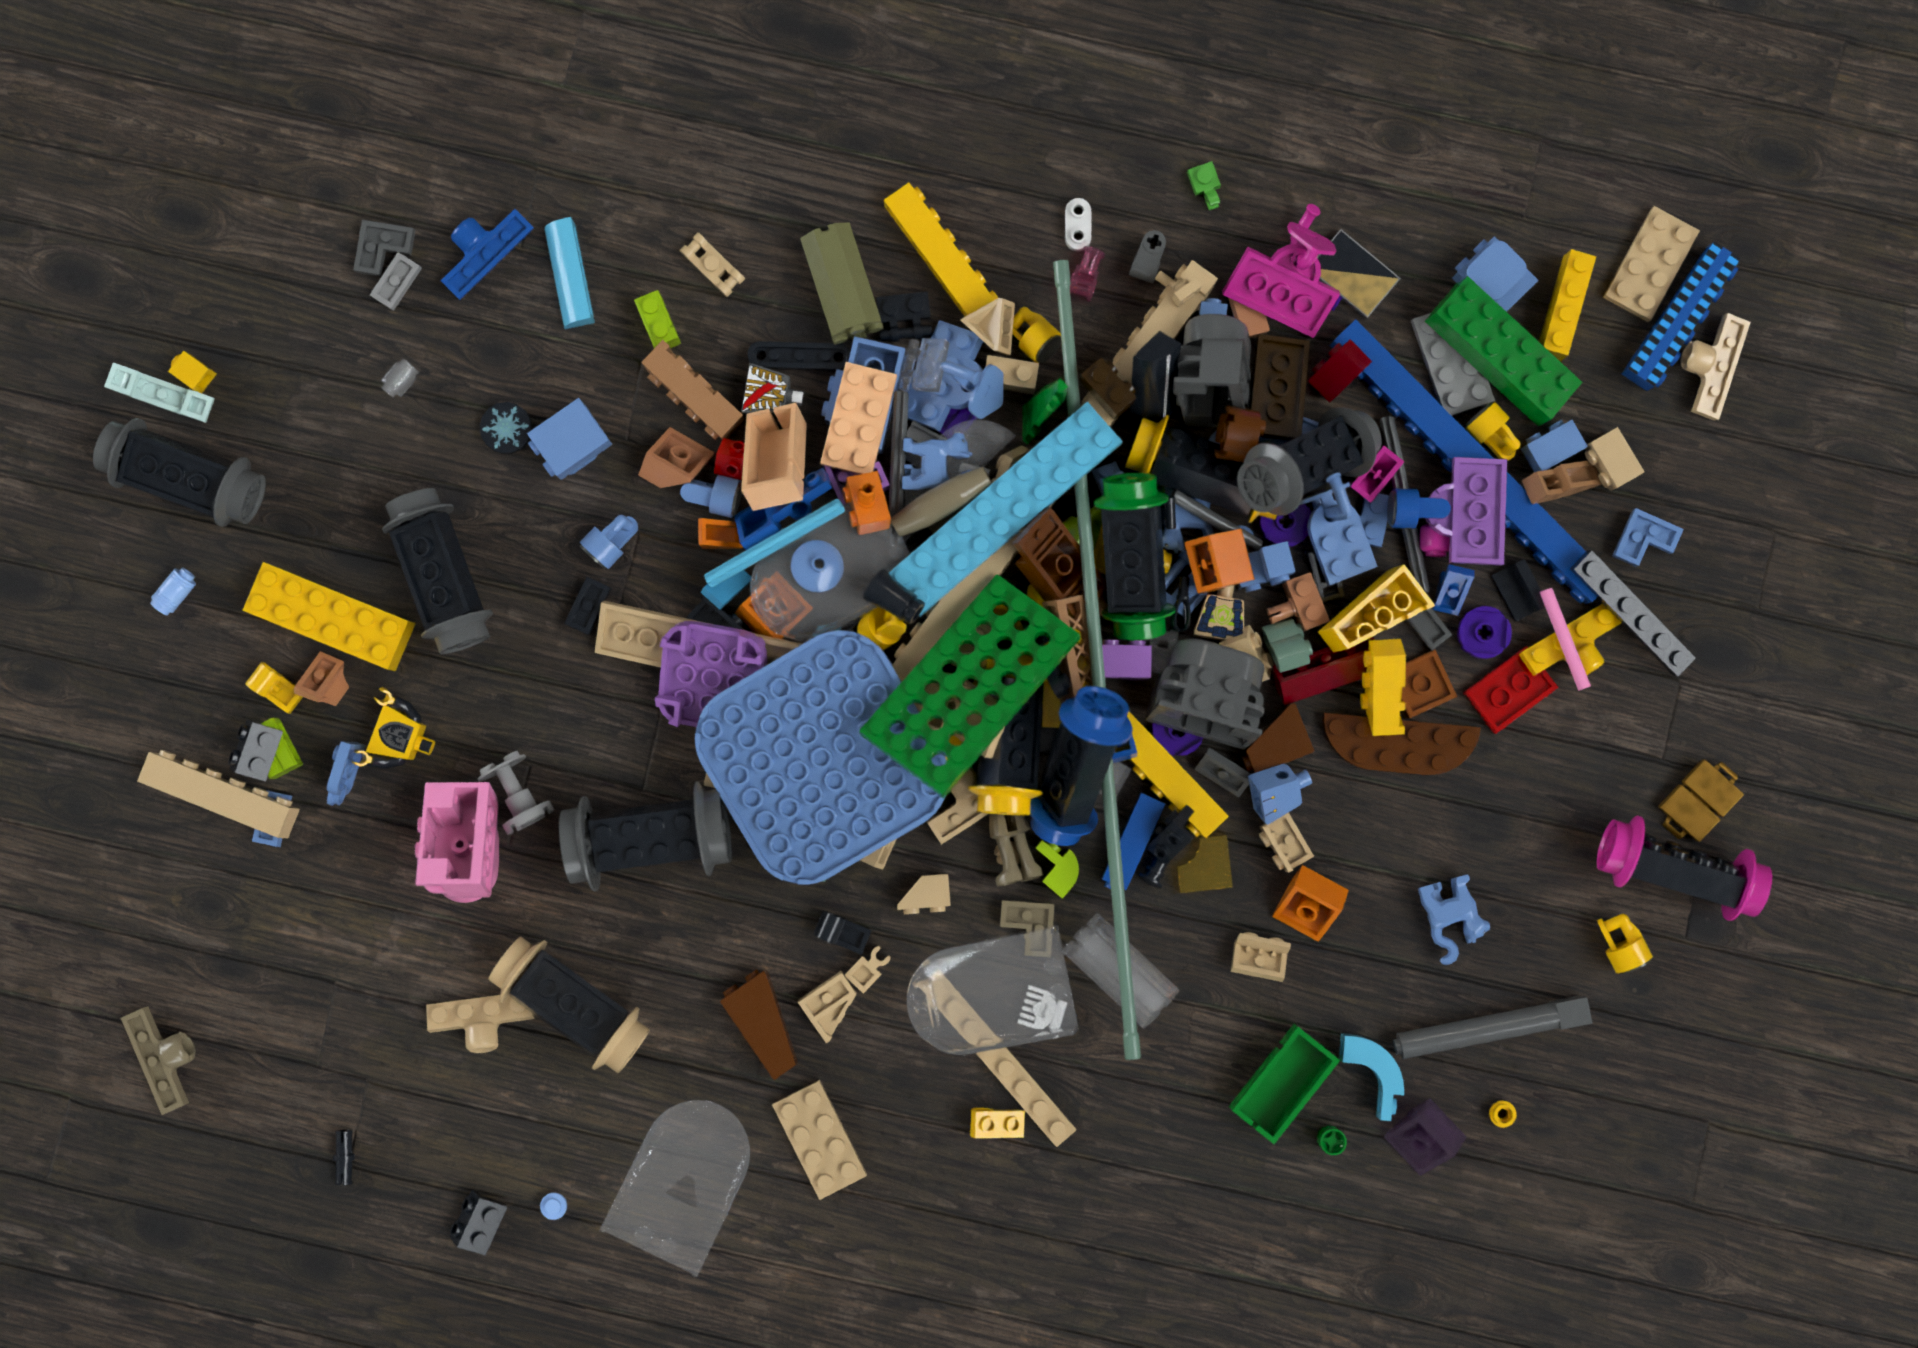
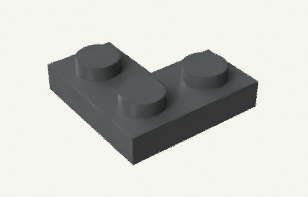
M362 220L353 270L356 273L381 277L386 252H399L411 256L416 230L411 227Z

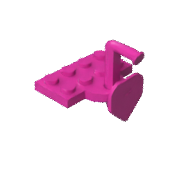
M1308 204L1307 210L1299 223L1289 222L1287 226L1288 232L1291 234L1290 245L1278 249L1272 257L1247 247L1222 293L1230 299L1314 338L1340 296V292L1319 281L1321 266L1317 257L1318 254L1335 255L1336 248L1329 239L1309 230L1311 223L1321 212L1316 205Z

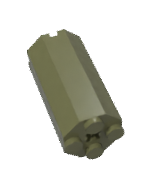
M833 223L827 225L829 230L821 231V228L812 230L800 239L833 343L841 344L849 339L853 342L854 336L866 339V334L884 329L850 223Z

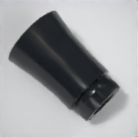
M885 569L880 570L874 576L863 595V600L884 609L908 624L914 623L925 606V603L918 599L917 595L906 589Z

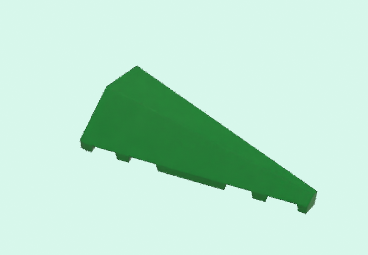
M1061 379L1040 388L1022 406V441L1026 445L1044 429L1046 419L1065 401L1068 385Z

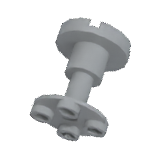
M518 751L503 758L504 762L497 766L492 763L479 770L481 774L478 778L479 782L497 775L508 795L505 803L513 818L502 825L507 835L514 833L512 829L514 827L517 831H520L546 817L544 815L546 810L548 814L555 810L550 800L537 805L529 789H522L511 767L526 758L525 754L520 755Z

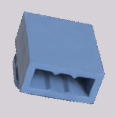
M1495 236L1489 242L1484 239L1473 250L1476 255L1470 260L1465 257L1455 267L1458 272L1452 278L1456 283H1459L1469 276L1506 312L1539 281L1527 269L1524 260L1507 243L1499 241Z
M580 398L527 433L531 439L528 442L531 449L536 455L541 453L546 460L543 466L551 477L556 475L561 480L595 460L599 453L612 445Z

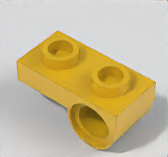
M261 662L245 683L251 690L266 697L288 714L292 713L303 698L294 694L295 684L265 662Z
M972 1108L970 1136L973 1138H1024L1025 1111L1021 1109L995 1110L990 1108Z

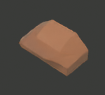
M320 651L294 686V694L316 702H325L337 706L349 689L343 674L344 661Z

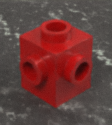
M723 438L716 454L714 474L742 480L745 443Z

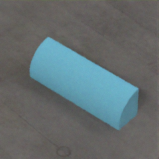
M571 217L553 221L547 224L544 229L564 329L593 324L595 321L575 223Z

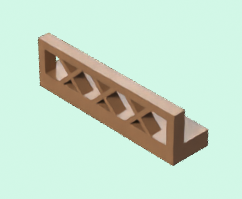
M1083 595L1042 602L1043 608L1075 630L1076 628L1080 631L1082 638L1079 644H1075L1063 658L1061 664L1058 665L1061 672L1068 676L1072 687L1069 688L1070 694L1060 699L1061 705L1064 701L1076 697L1078 690L1082 688L1085 681L1092 686L1087 620ZM1075 602L1077 611L1074 619L1068 615L1066 604ZM1080 655L1086 660V666L1083 671L1077 665V659Z

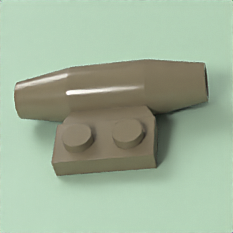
M984 467L952 477L915 498L891 518V522L900 537L927 527L934 534L988 488L992 481Z

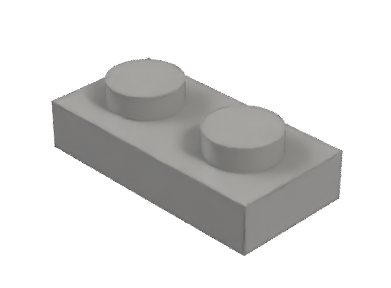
M398 252L370 293V296L394 311L422 268Z

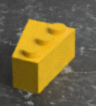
M1401 639L1369 640L1368 651H1364V666L1367 669L1366 672L1362 673V686L1365 688V693L1360 695L1361 709L1366 710L1373 736L1405 734V726L1400 716V711H1405V702L1401 701L1402 687H1405L1406 654Z

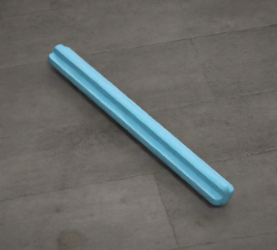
M839 499L831 501L707 572L704 575L707 584L710 587H715L845 512L842 502Z

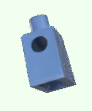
M1281 764L1248 776L1253 808L1267 825L1300 806L1302 803L1300 789L1312 784V779L1306 770L1294 774L1287 764Z

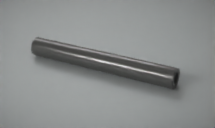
M1177 489L1170 495L1175 496L1176 505L1222 532L1242 529ZM1242 529L1246 546L1254 551H1259L1263 541Z

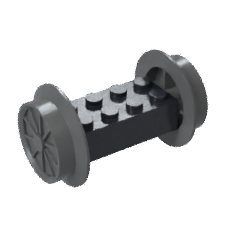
M695 781L694 799L593 813L589 799L586 796H582L577 808L564 809L560 813V845L567 878L571 884L587 882L594 892L599 890L601 872L702 859L706 875L711 876L715 865L731 863L732 860L731 832L727 807L716 789L706 791L700 781Z

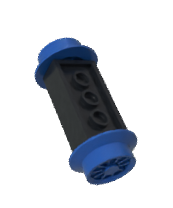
M1097 686L1083 687L1078 690L1076 697L1064 701L1060 706L1059 717L1061 724L1036 789L1037 791H1042V795L1031 799L1030 816L1032 817L1030 825L1032 830L1041 839L1051 844L1060 846L1076 844L1081 836L1091 833L1096 828L1098 816L1093 807L1118 744L1126 742L1131 737L1133 728L1127 717L1129 711L1128 704L1120 695L1109 689Z

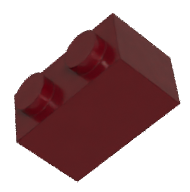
M1351 339L1343 346L1338 343L1328 353L1331 358L1327 362L1322 359L1312 369L1315 374L1308 380L1329 403L1372 362Z

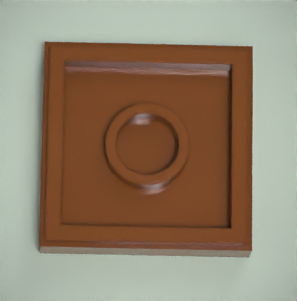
M1436 650L1406 662L1405 687H1402L1401 701L1405 702V713L1408 719L1457 697Z

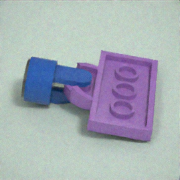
M1452 458L1451 484H1444L1434 490L1428 498H1420L1417 489L1394 488L1390 492L1388 499V524L1392 528L1415 529L1418 519L1426 518L1431 529L1440 535L1450 537L1449 563L1504 565L1507 459Z

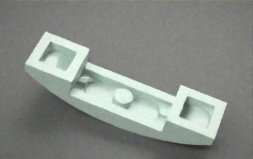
M114 362L104 386L129 397L205 423L215 400L213 397L151 377Z

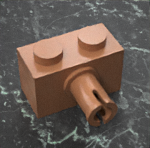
M1311 572L1283 583L1282 586L1288 601L1266 609L1268 616L1279 613L1269 618L1272 624L1294 616L1297 624H1301L1303 632L1330 621Z

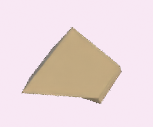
M997 298L960 319L993 351L1004 355H1011L1015 303L1003 298Z

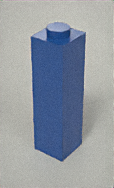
M1139 793L1120 835L1124 890L1128 888L1165 806V803L1143 793ZM1107 863L1101 879L1106 881L1104 886L1111 889L1109 863Z

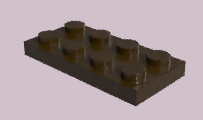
M1258 334L1250 410L1259 411L1261 419L1266 420L1264 435L1259 437L1290 441L1302 435L1310 341Z

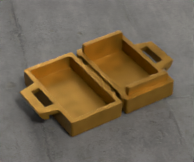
M1702 759L1681 781L1683 785L1678 784L1658 806L1667 815L1662 825L1677 839L1689 834L1695 841L1701 842L1720 821V818L1717 816L1724 817L1744 796V793L1733 785L1738 775L1722 761L1713 767L1707 760ZM1720 767L1732 777L1730 780L1718 771ZM1671 820L1683 829L1681 833L1669 824Z

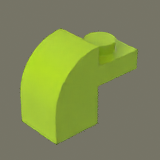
M1041 840L1035 848L1055 864L1042 879V882L1063 899L1077 881L1079 874L1077 858L1070 849L1061 856L1058 853L1062 849L1055 844L1045 843Z

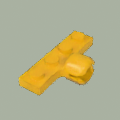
M1604 604L1599 605L1567 625L1586 675L1592 673L1604 663V658L1595 647L1594 640L1622 623ZM1555 632L1519 654L1533 677L1558 661H1566Z

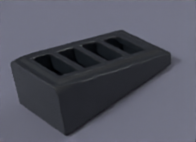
M1313 548L1305 550L1307 565L1322 602L1344 597L1342 581L1332 585H1327L1326 581L1321 582L1320 578L1324 576L1322 571L1318 572L1320 565L1315 559V551ZM1335 585V590L1323 593L1322 588Z

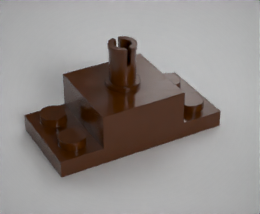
M1046 507L1012 543L1021 555L1015 564L1044 601L1083 595L1085 606L1080 545L1052 508ZM1095 567L1099 598L1107 589L1106 580ZM1075 602L1066 604L1068 615L1074 619L1077 611Z

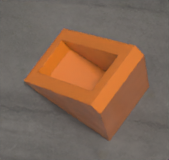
M698 519V542L702 549L743 548L740 544L735 521Z

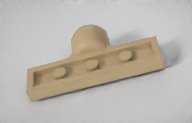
M1730 313L1723 314L1712 346L1698 340L1687 344L1681 355L1680 364L1684 370L1697 374L1701 378L1691 412L1713 421L1719 420L1751 322Z
M970 767L950 790L955 797V802L926 821L941 845L988 815V813L977 812L978 796L968 790L969 786H986L976 784L977 773L973 767Z
M500 995L426 1005L427 1031L433 1033L464 1029L466 1048L473 1053H486L498 1047L497 1029L500 1024L535 1018L532 1012L511 997L501 1003L499 1001Z

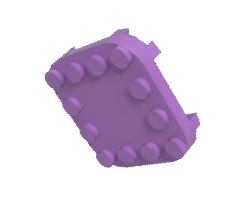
M697 621L677 623L662 637L660 647H663L659 693L655 697L656 707H659L662 714L669 720L668 724L676 727L681 724L697 727L701 712L716 695L767 665V650L764 639L746 630Z

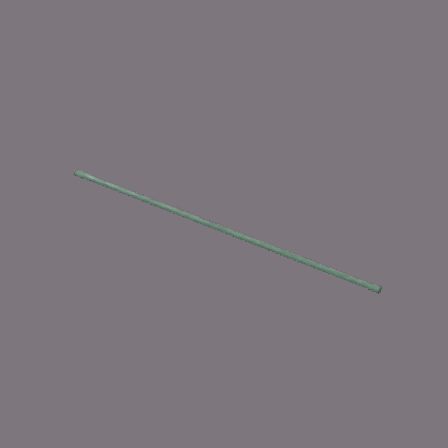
M1058 260L1053 262L1055 286L1057 288L1065 383L1068 385L1066 398L1069 418L1081 406L1070 295L1069 261ZM1086 474L1074 484L1092 686L1106 688ZM1112 758L1102 783V797L1124 1029L1125 1060H1134L1141 1058L1136 1023Z

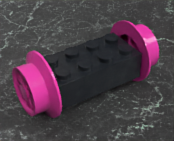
M1641 816L1633 817L1629 823L1614 819L1606 827L1597 853V868L1600 871L1612 874L1616 887H1623L1631 877L1721 904L1722 915L1728 921L1735 920L1740 914L1756 917L1767 902L1772 885V870L1769 866L1756 863L1755 853L1750 849L1743 850L1733 863L1732 860L1717 856V859L1707 857L1708 854L1695 848H1692L1691 851L1681 849L1682 846L1672 841H1666L1665 844L1656 841V837L1645 833V822Z

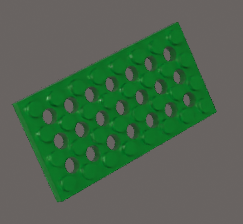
M996 574L863 725L859 733L944 798L1081 639L1080 634ZM999 605H1004L1008 608V612L1001 616L996 615L993 610ZM1024 620L1029 623V627L1026 630L1019 631L1014 627L1015 623ZM986 624L990 626L991 631L986 635L977 633L976 630L980 625ZM1038 636H1047L1050 642L1045 646H1039L1035 643ZM1001 640H1009L1012 646L1008 650H1001L997 647V644ZM964 644H971L974 647V651L967 655L962 654L959 649ZM1023 655H1029L1033 658V662L1030 665L1023 666L1018 662V659ZM991 659L995 662V666L990 670H984L980 667L983 660ZM949 663L957 666V670L953 674L944 673L942 668ZM1005 675H1013L1016 681L1014 684L1007 686L1001 682V679ZM968 679H974L978 682V685L975 689L968 690L963 687V683ZM930 683H936L940 686V689L935 694H929L925 691L926 686ZM994 694L998 696L999 701L995 705H987L984 699L987 695ZM950 699H958L961 705L959 708L951 710L946 707V703ZM912 703H919L923 706L921 712L917 714L908 712V707ZM972 714H977L981 716L982 721L978 725L973 726L967 723V718ZM932 719H941L944 722L943 726L938 730L931 729L928 724ZM895 723L905 725V730L900 734L892 733L890 728ZM955 734H960L965 740L961 745L955 746L949 742L950 738ZM915 739L925 740V747L921 750L913 749L911 743ZM942 754L947 757V761L942 766H936L932 763L934 756Z

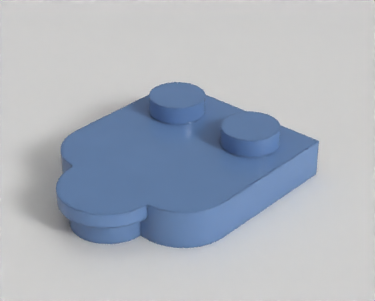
M341 741L340 745L335 747L332 756L334 764L327 784V791L329 792L327 797L328 805H341L345 795L351 791L359 766L354 765L351 761L358 763L362 758L361 753H354V751H364L366 745L358 742Z

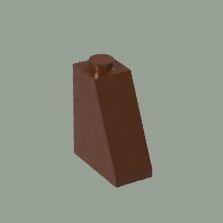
M1295 703L1287 705L1262 731V735L1243 751L1245 757L1242 758L1246 771H1251L1253 774L1315 752Z

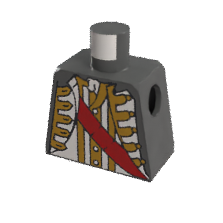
M749 363L741 412L743 416L747 417V413L769 409L772 416H776L774 407L792 403L802 406L804 391L790 389V376Z

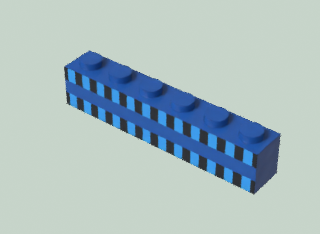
M1715 241L1707 246L1621 374L1646 391L1655 386L1658 388L1667 376L1664 373L1669 365L1673 366L1681 356V353L1678 352L1683 344L1687 345L1694 337L1696 332L1693 329L1696 324H1701L1710 313L1707 309L1710 303H1715L1723 294L1724 289L1721 287L1725 281L1729 282L1737 273L1738 268L1735 266L1741 258Z

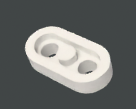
M1081 198L1071 200L1065 209V242L1069 249L1076 252L1087 249L1091 242V207L1086 200ZM1080 207L1083 213L1077 215L1074 213V209ZM1081 233L1083 239L1076 240L1074 234Z

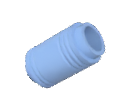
M174 568L158 590L151 596L152 601L150 604L164 615L173 613L196 585L193 580L195 576L185 568L180 570Z

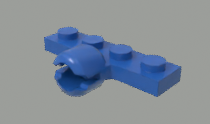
M516 209L490 232L486 231L475 219H465L451 234L452 241L464 252L465 256L441 282L461 300L534 227Z

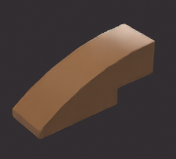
M1588 461L1560 464L1551 470L1537 471L1522 480L1531 504L1566 497L1602 484L1595 465H1591Z

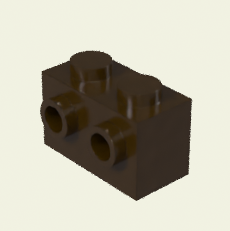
M1101 357L1081 374L1079 381L1115 420L1134 404L1136 390L1127 380L1123 382L1116 375L1118 370L1111 361L1105 362Z

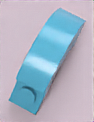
M1341 1033L1339 1060L1344 1063L1362 1064L1368 1066L1373 1071L1378 1082L1376 1117L1380 1120L1391 1121L1392 1114L1395 1115L1397 1109V1100L1393 1098V1094L1404 1095V1082L1400 1068L1388 1051L1372 1040L1359 1035Z

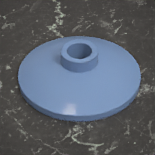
M812 540L805 542L797 548L792 556L791 572L793 578L799 586L807 591L814 593L829 591L838 584L843 575L844 565L840 553L833 545L825 541ZM816 560L822 561L823 568H816L814 562Z

